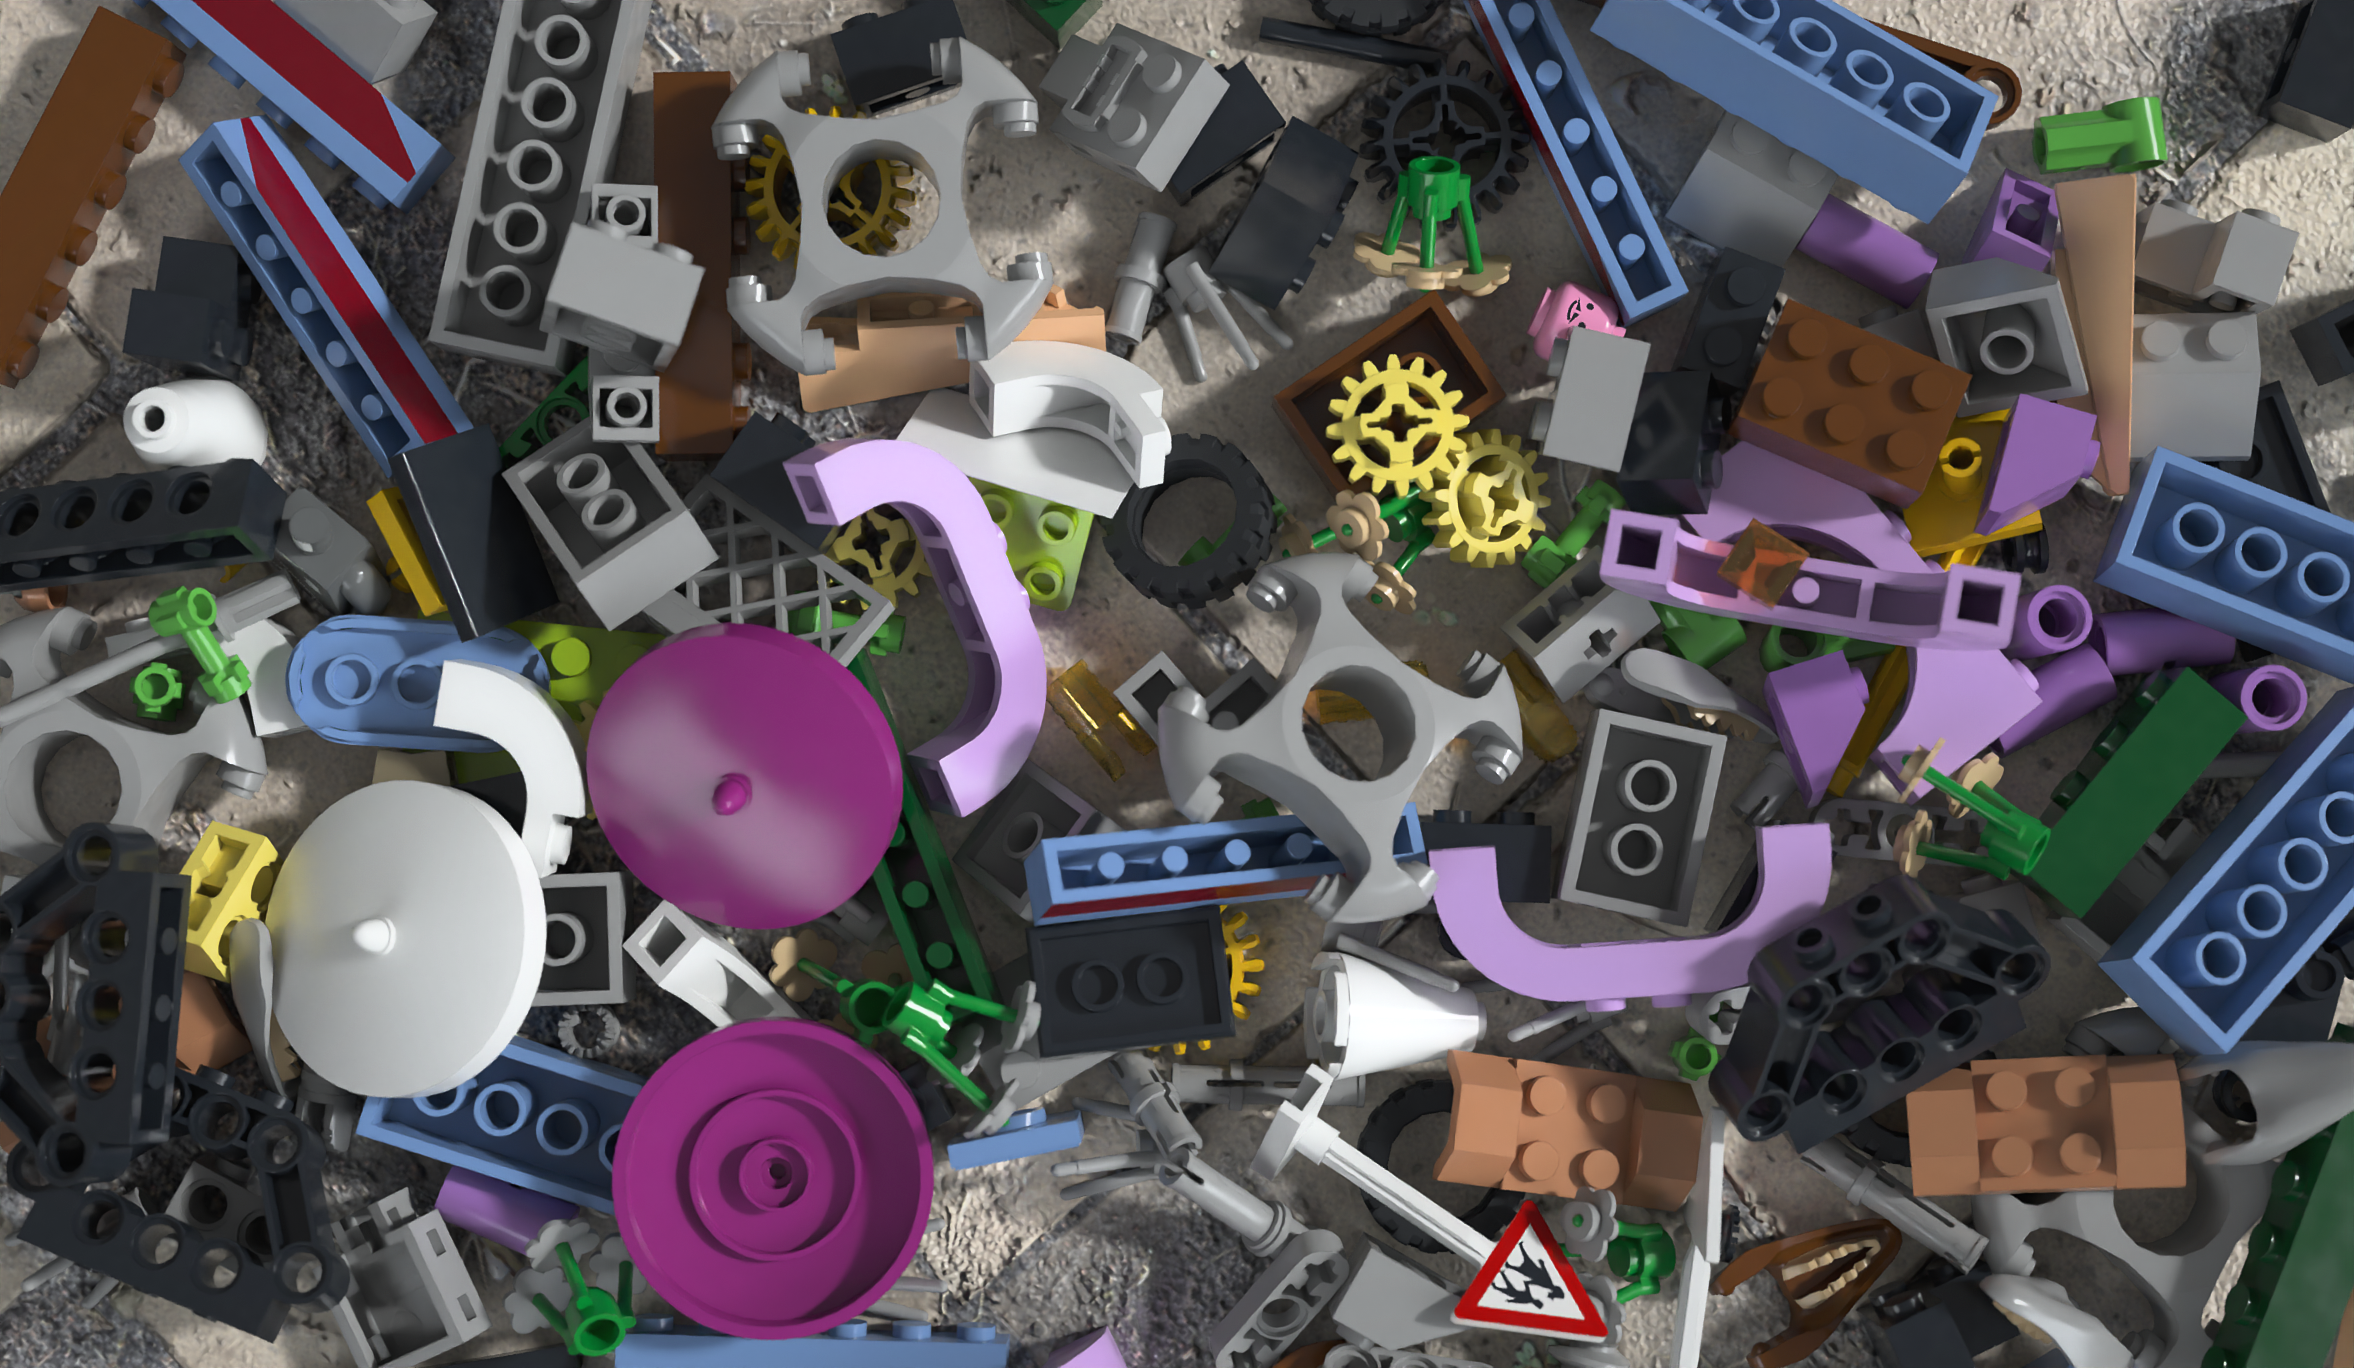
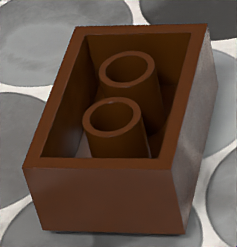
M1436 290L1430 291L1273 396L1272 409L1335 502L1337 494L1346 489L1351 490L1355 495L1362 492H1371L1372 478L1366 475L1353 484L1348 481V477L1354 467L1350 459L1345 462L1334 463L1332 455L1339 447L1343 446L1342 439L1327 438L1325 432L1327 426L1341 423V417L1334 415L1328 410L1331 400L1341 399L1348 401L1349 397L1340 385L1346 376L1355 379L1361 384L1364 381L1361 369L1364 362L1369 360L1377 368L1378 372L1385 371L1389 355L1396 354L1400 362V369L1409 370L1417 357L1423 358L1424 368L1422 375L1429 379L1438 371L1444 370L1447 375L1440 389L1444 394L1451 391H1461L1463 397L1452 408L1453 414L1469 416L1468 426L1497 408L1507 396ZM1408 387L1409 397L1423 409H1435L1431 401L1424 394ZM1378 388L1369 393L1358 405L1354 416L1373 413L1381 404L1382 389ZM1391 412L1387 423L1377 426V428L1381 427V431H1392L1394 442H1403L1408 430L1418 426L1413 427L1412 423H1402L1400 413ZM1463 428V429H1461V430H1458V431H1454L1453 436H1455V434L1461 432V431L1464 430L1465 428ZM1435 437L1432 440H1421L1413 449L1414 459L1412 462L1415 463L1434 450L1438 445L1440 437ZM1358 443L1362 452L1371 461L1386 468L1384 455L1371 444L1359 445Z
M1788 298L1775 318L1727 432L1729 435L1907 509L1924 492L1972 375Z

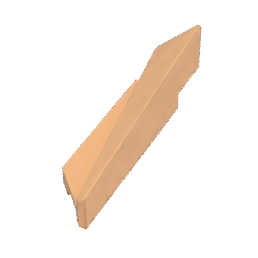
M2120 174L2055 184V199L2064 249H2055L2051 255V275L2059 279L2089 387L2087 395L2054 400L2052 402L2097 416L2091 439L2100 442V451L2091 476L2103 487L2102 490L2108 496L2128 495L2130 490L2136 175Z
M1053 284L1041 308L1027 327L1012 342L1032 340L1060 341L1106 351L1104 309L1098 306L1077 309L1067 304L1064 289ZM891 292L857 299V318L812 317L805 330L823 329L824 338H833L836 370H829L827 374L808 376L798 372L803 409L806 412L812 413L969 383L970 362H968V359L958 360L955 327H965L964 317L980 316L983 314L975 304L963 298L931 293Z

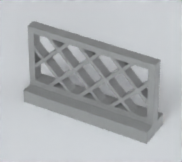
M706 473L682 502L695 521L696 517L712 498L726 506L727 526L703 530L702 532L710 545L728 542L729 566L698 572L641 610L636 616L666 638L694 627L728 622L744 623V619L775 614L776 630L789 633L788 611L819 605L821 631L797 635L796 637L816 647L822 646L823 651L847 667L894 611L895 608L890 600ZM739 516L748 522L739 524ZM764 534L771 537L772 558L741 564L740 539ZM784 547L794 554L784 555ZM808 566L817 569L818 590L787 596L785 571ZM773 573L774 598L743 604L742 579ZM830 579L840 586L830 588ZM730 581L731 607L710 611L700 609L699 587ZM686 590L687 598L682 596L677 591ZM858 598L869 606L854 625L833 629L831 603Z

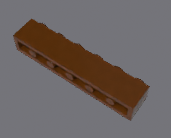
M98 6L0 195V384L15 389L19 380L26 378L34 369L40 354L38 343L47 325L56 321L64 311L69 298L67 287L77 267L86 264L93 255L98 241L96 230L106 211L116 207L123 197L127 185L125 174L135 155L142 153L150 144L156 128L154 118L165 97L169 98L177 91L184 76L185 68L183 62L187 56L186 53L168 39L101 6Z
M730 71L653 72L654 186H658V243L668 244L690 253L693 256L691 264L704 268L679 347L664 373L655 370V377H659V443H655L656 455L665 461H720L752 416L750 406H741V381L751 380V348L749 343H741V327L728 312L726 289L729 288L728 280L740 276V255H749L751 249L749 217L740 216V192H746L744 187H746L745 182L750 179L749 158L741 160L718 159L717 151L713 149L711 126L722 106L738 86Z

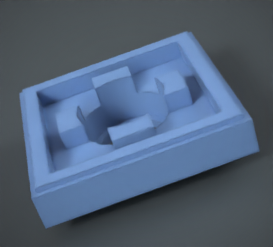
M1045 1107L1016 1110L1009 1117V1124L1005 1127H1000L992 1135H988L983 1130L976 1137L973 1138L971 1136L967 1139L962 1134L963 1132L956 1133L947 1145L951 1169L955 1168V1171L1078 1147L1082 1142L1085 1132L1082 1111L1074 1109L1046 1115Z

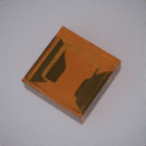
M1753 518L1718 569L1716 576L1770 611H1773L1808 559L1810 553Z

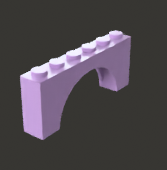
M1743 440L1721 456L1723 463L1722 482L1718 489H1712L1708 514L1667 515L1669 518L1678 519L1679 527L1683 531L1724 544L1733 545L1741 542L1751 528L1754 539L1786 538L1807 542L1838 555L1852 565L1908 573L1945 572L1934 560L1928 559L1924 562L1908 544L1912 540V536L1902 520L1890 510L1882 513L1866 492ZM1905 646L1908 660V684L1904 705L1898 721L1889 736L1869 757L1900 795H1902L1908 786L1907 783L1897 778L1904 767L1901 762L1902 757L1906 754L1912 755L1919 744L1931 751L1941 737L1946 741L1930 766L1949 777L2043 702L2035 693L2039 689V684L2030 670L2016 658L2008 661L1999 649L1957 651ZM1921 778L1906 802L1911 807L1934 789L1935 786Z

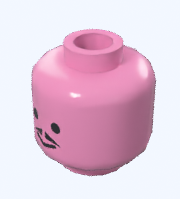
M1569 280L1562 283L1557 290L1549 287L1545 289L1530 320L1526 334L1534 337L1533 350L1535 354L1549 361L1555 337L1566 339L1568 330L1572 326L1621 337L1625 336L1626 329L1616 325L1619 309L1611 297Z

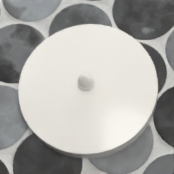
M394 780L361 788L346 795L320 814L300 836L282 865L274 884L265 920V925L270 934L273 953L272 1008L286 1039L302 1060L322 1078L350 1092L370 1097L416 1098L430 1096L461 1085L481 1072L505 1049L526 1017L538 987L545 956L546 912L543 893L530 854L518 834L495 809L481 799L452 787L413 780Z

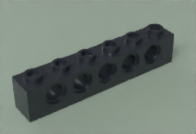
M231 458L221 463L191 467L178 465L172 466L168 470L137 474L117 473L111 477L83 481L63 480L53 485L22 489L4 488L0 490V593L273 560L287 492L253 458Z

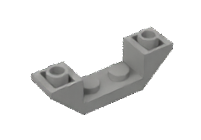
M592 183L590 219L617 226L628 233L625 241L652 250L653 244L658 243V186ZM588 347V398L592 442L659 443V377H655V370Z

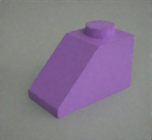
M2006 168L1993 191L1963 255L1961 264L1998 257L2042 272L2052 255L2059 219L2055 190Z
M2020 393L2004 417L1973 532L1987 536L2064 498L2079 477L2088 479L2095 467L2100 451V442L2091 439L2097 416Z
M1843 650L1770 672L1762 689L1764 699L1806 809L1819 805L1865 711L1864 704L1869 703V692L1864 676L1857 666L1849 668Z

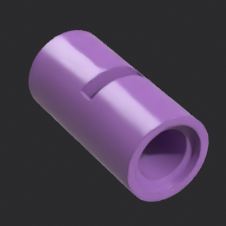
M1828 194L1819 212L1795 247L1796 250L1905 309H1908L1915 301L1939 258V253L1831 194Z
M2053 585L2017 597L2010 642L2006 647L1999 649L2006 659L2012 660L2016 658L2019 661H2027L2078 646L2085 640L2092 626V611L2088 601L2079 591L2066 585Z
M2158 607L2093 614L2092 626L2087 635L2088 644L2101 656L2112 676L2155 672L2156 670H2161L2163 664L2167 669L2228 664L2233 659L2235 652L2234 637Z
M2083 643L2030 671L2039 684V689L2035 693L2043 702L1988 745L1999 758L2007 757L2117 698V688L2114 679L2101 656L2091 645Z
M2267 665L2221 672L2206 681L2248 717L2235 734L2286 729L2294 725L2301 718L2307 704L2306 689L2300 677L2289 668L2280 665Z
M453 1165L448 1173L434 1206V1210L438 1208L444 1221L526 1255L525 1245L532 1239L538 1238V1231L544 1224L557 1219L573 1220L578 1218L580 1212L579 1206L563 1199L526 1187H522L520 1190L515 1188L513 1183Z

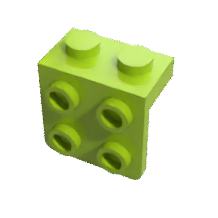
M970 477L969 480L983 499L992 521L998 525L1007 542L1006 556L1015 578L1027 591L1030 604L1056 611L1067 610L1074 598L1095 514Z

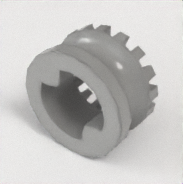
M608 1004L572 1005L562 1014V1018L558 1023V1037L562 1041V1046L571 1055L573 1054L581 1059L595 1058L608 1052L617 1043L620 1035V1020L616 1011ZM583 1011L596 1012L597 1015L602 1017L603 1022L605 1021L606 1031L597 1035L598 1045L595 1047L582 1045L574 1035L573 1026L583 1022Z

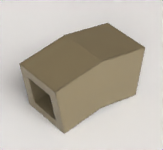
M378 749L372 785L394 780H413L448 787L457 785L459 781L454 751L434 750L410 753L393 749Z

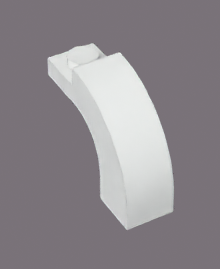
M1044 340L1011 342L1010 345L989 361L970 362L969 403L993 437L1042 427L1077 430L1089 434L1106 444L1139 489L1163 483L1165 456L1169 455L1171 451L1169 428L1165 420L1161 418L1163 388L1149 374L1136 365L1096 348L1074 343Z
M149 617L125 623L126 633L106 637L108 656L110 658L158 636L159 634L155 632L150 624ZM267 617L235 632L236 639L229 643L224 639L219 629L212 632L227 657L237 654L249 671L247 676L252 685L247 690L256 735L258 737L279 738L311 731L310 727L303 723L290 704L285 685L287 663L292 650L299 643L300 639L289 628L272 617ZM185 644L146 663L193 652Z
M465 659L445 660L433 726L481 734L499 743L513 756L523 773L527 788V809L521 840L530 854L538 878H544L555 873L557 864L564 865L566 863L572 843V827L564 825L565 816L580 818L591 814L593 809L587 779V752L584 751L585 744L579 730L568 713L546 690L519 673L503 667Z
M666 900L660 903L622 945L658 986L693 1006L718 1028L726 1024L760 1017H794L814 1021L795 1001L790 1000L785 995L781 987L773 984L758 966L696 916L679 909Z

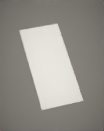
M946 388L933 389L928 392L896 439L926 447L940 454L953 463L966 476L1111 519L1134 483V480L1112 450L1099 439L1077 430L1058 427L1034 428L993 437L969 403V395Z

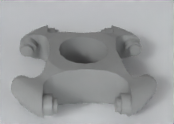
M960 36L958 38L939 39L937 43H930L933 76L942 75L943 85L962 83L958 94L946 102L878 119L837 118L800 113L788 108L784 97L802 96V86L811 85L808 53H798V50H777L757 65L738 84L722 106L711 126L713 149L717 151V158L720 160L749 158L750 150L759 147L758 135L768 134L780 140L789 152L802 203L800 248L796 276L789 293L779 300L773 301L772 286L762 284L760 276H739L728 280L729 288L726 289L727 310L740 327L762 349L781 363L805 376L827 374L829 370H836L833 338H824L823 329L805 330L810 319L823 309L851 300L891 292L931 293L963 298L975 304L983 315L964 317L965 327H955L958 360L968 359V362L989 361L1010 345L1027 327L1041 308L1053 286L1052 263L1048 262V254L1044 252L1016 255V263L1006 267L1008 280L1006 282L990 277L980 264L969 232L962 201L963 169L968 138L975 124L985 117H993L994 127L1004 130L1005 137L1021 138L1035 135L1037 133L1036 125L1039 124L1038 102L1021 80L1003 63L984 49ZM878 159L902 161L921 171L936 189L940 201L938 217L927 237L909 251L888 257L865 255L845 245L829 227L827 221L830 197L840 179L856 166Z
M1338 552L1307 553L1265 564L1258 569L1249 582L1246 596L1254 606L1269 613L1274 610L1285 611L1291 606L1298 621L1296 636L1282 670L1267 699L1242 726L1229 731L1212 728L1207 724L1209 716L1204 709L1206 707L1205 700L1192 689L1179 686L1176 691L1169 694L1161 707L1158 708L1157 736L1160 763L1166 787L1176 811H1179L1193 822L1197 820L1202 825L1208 823L1224 800V798L1217 794L1222 785L1208 775L1211 770L1226 773L1283 804L1339 858L1346 870V877L1339 872H1335L1330 878L1322 874L1309 889L1304 901L1310 904V910L1323 918L1325 922L1359 924L1393 919L1420 910L1428 905V901L1437 889L1436 883L1439 877L1434 870L1419 861H1411L1410 864L1401 862L1397 865L1392 854L1393 837L1402 812L1426 767L1453 738L1467 739L1476 746L1472 752V757L1477 763L1475 769L1478 774L1487 781L1500 785L1505 779L1511 777L1517 766L1522 762V727L1515 692L1505 665L1499 663L1486 652L1481 654L1475 649L1458 669L1456 675L1462 679L1458 689L1469 696L1463 697L1439 686L1402 663L1371 636L1350 613L1346 604L1352 598L1361 602L1375 585L1379 576L1373 572L1374 567L1360 558V555ZM1317 689L1340 691L1360 701L1374 716L1383 737V762L1375 781L1346 780L1326 770L1311 753L1302 731V707L1309 692Z
M60 607L34 612L0 625V676L10 678L13 672L14 688L10 702L48 685L56 684L63 678L68 677L61 668V653L70 656L78 649L83 651L88 648L95 637L97 623L91 620L89 615L73 607ZM196 678L189 693V700L194 702L193 712L200 715V718L195 727L183 734L168 733L132 722L99 702L85 690L73 696L65 697L58 703L3 727L0 734V851L30 860L36 865L41 866L63 849L67 837L55 829L44 811L41 786L46 767L58 750L81 736L89 735L104 746L119 768L122 792L117 812L110 823L131 825L145 829L153 836L157 847H159L167 820L204 765L212 758L216 757L222 760L216 773L218 777L224 779L221 788L234 795L251 800L254 792H259L266 775H268L262 739L256 735L253 715L246 699L241 695L227 703L218 704L213 696L209 697L198 678ZM112 849L109 855V863H111ZM80 930L70 945V959L74 960V964L89 971L90 961L86 958L81 948L80 935L82 930ZM126 931L125 946L128 942V931Z
M2139 1006L2099 1013L2074 1023V1027L2065 1038L2066 1044L2062 1048V1051L2068 1056L2155 1055L2158 1050L2163 1054H2172L2175 1051L2179 1053L2184 1052ZM2182 1099L2186 1153L2189 1155L2197 1176L2196 1201L2188 1219L2173 1234L2151 1243L2134 1242L2123 1231L2113 1207L2114 1190L2023 1193L2018 1196H2012L2013 1194L1970 1195L1974 1229L1977 1233L1989 1239V1243L1986 1245L1982 1256L1992 1273L2029 1277L2035 1267L2036 1260L2032 1258L2034 1247L2025 1241V1238L2030 1232L2039 1228L2059 1229L2097 1248L2132 1281L2148 1300L2154 1313V1328L2152 1331L2149 1329H2143L2138 1333L2131 1331L2120 1341L2134 1356L2133 1368H2201L2202 1359L2207 1350L2213 1346L2221 1322L2219 1323L2211 1318L2203 1329L2201 1324L2203 1310L2235 1245L2264 1214L2272 1192L2274 1172L2279 1164L2284 1161L2287 1153L2285 1152L2261 1164L2241 1166L2205 1165L2201 1153L2206 1151L2211 1142L2220 1140L2228 1145L2235 1143L2216 1133Z

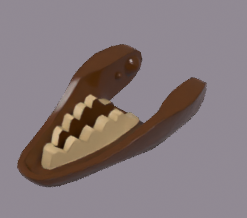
M1869 1218L1831 1225L1765 1243L1743 1252L1724 1269L1715 1274L1709 1280L1708 1291L1711 1295L1729 1296L1734 1292L1737 1285L1748 1280L1763 1268L1767 1270L1777 1281L1788 1301L1790 1309L1789 1327L1766 1342L1760 1341L1755 1343L1746 1359L1751 1368L1785 1367L1804 1360L1833 1334L1856 1302L1893 1262L1901 1249L1903 1242L1902 1234L1899 1228L1887 1219Z

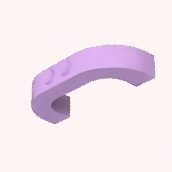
M842 439L817 445L783 462L807 522L840 526L879 504L887 503L897 509L908 520L917 536L964 650L968 665V688L958 715L942 733L906 754L929 809L964 818L997 796L1012 781L1027 760L1041 727L1047 691L1046 665L1042 645L1029 613V596L1012 571L1006 556L1007 542L1003 532L992 521L988 509L974 485L964 473L946 458L926 447L898 440Z
M1611 509L1599 575L1604 583L1625 593L1654 602L1711 615L1894 645L1941 650L1987 651L2004 648L2010 642L2021 574L1951 563L1948 571L1942 573H1908L1755 549L1756 557L1746 572L1723 573L1721 572L1738 546L1704 539L1687 533L1679 527L1678 519ZM1803 562L1773 606L1764 586V582L1772 570L1791 563Z
M1814 822L1755 827L1758 880L1752 900L1744 912L1730 925L1716 932L1704 935L1578 944H1552L1535 939L1523 932L1512 922L1501 904L1494 845L1429 850L1430 868L1439 877L1436 883L1437 889L1433 897L1444 928L1462 955L1489 979L1509 990L1542 1000L1585 1001L1586 1011L1623 1010L1626 1009L1625 998L1646 996L1652 997V1007L1692 1005L1691 993L1722 991L1747 984V972L1750 963L1759 951L1777 939L1819 917L1826 900L1831 875L1829 823Z

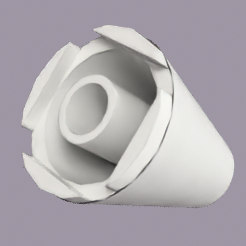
M192 376L145 389L137 393L129 401L124 411L123 425L125 433L147 472L168 470L170 467L178 465L191 467L221 463L231 458H253L261 466L266 457L268 431L261 409L241 388L218 377Z
M1320 951L1312 962L1310 970H1322L1318 987H1306L1303 1019L1305 1052L1307 1059H1319L1320 1069L1334 1077L1333 1081L1447 1058L1448 1049L1471 1052L1476 1041H1482L1487 1028L1486 1008L1484 1003L1477 1002L1475 993L1469 988L1460 986L1457 991L1451 992L1379 963L1336 951Z

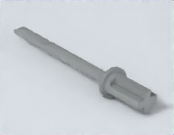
M287 569L279 570L219 598L212 593L211 595L217 607V615L215 621L208 627L211 632L219 629L224 639L229 643L236 639L235 632L300 603V594ZM181 634L170 637L158 635L63 678L56 684L48 685L0 707V728L187 643Z

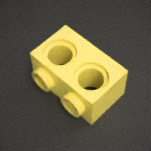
M211 821L180 872V875H192L184 963L185 970L231 983L230 933L237 922L252 917L261 920L265 924L274 884L284 864L283 859L266 836Z

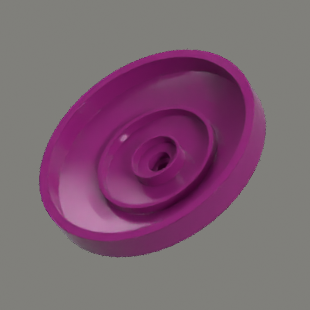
M744 623L708 624L673 634L641 654L615 681L603 698L591 726L586 762L588 787L595 813L608 841L630 871L649 889L679 909L701 919L720 925L758 930L795 926L817 919L846 902L863 886L881 861L896 831L902 807V768L899 752L884 714L871 694L845 666L825 651L792 634L770 627Z
M760 1017L726 1024L692 1040L674 1053L652 1075L631 1105L620 1130L612 1168V1194L619 1230L631 1258L648 1283L665 1301L696 1322L722 1333L757 1340H786L821 1333L849 1321L876 1303L896 1283L914 1257L926 1230L934 1191V1157L928 1127L918 1102L899 1073L879 1053L849 1033L827 1024L794 1017Z

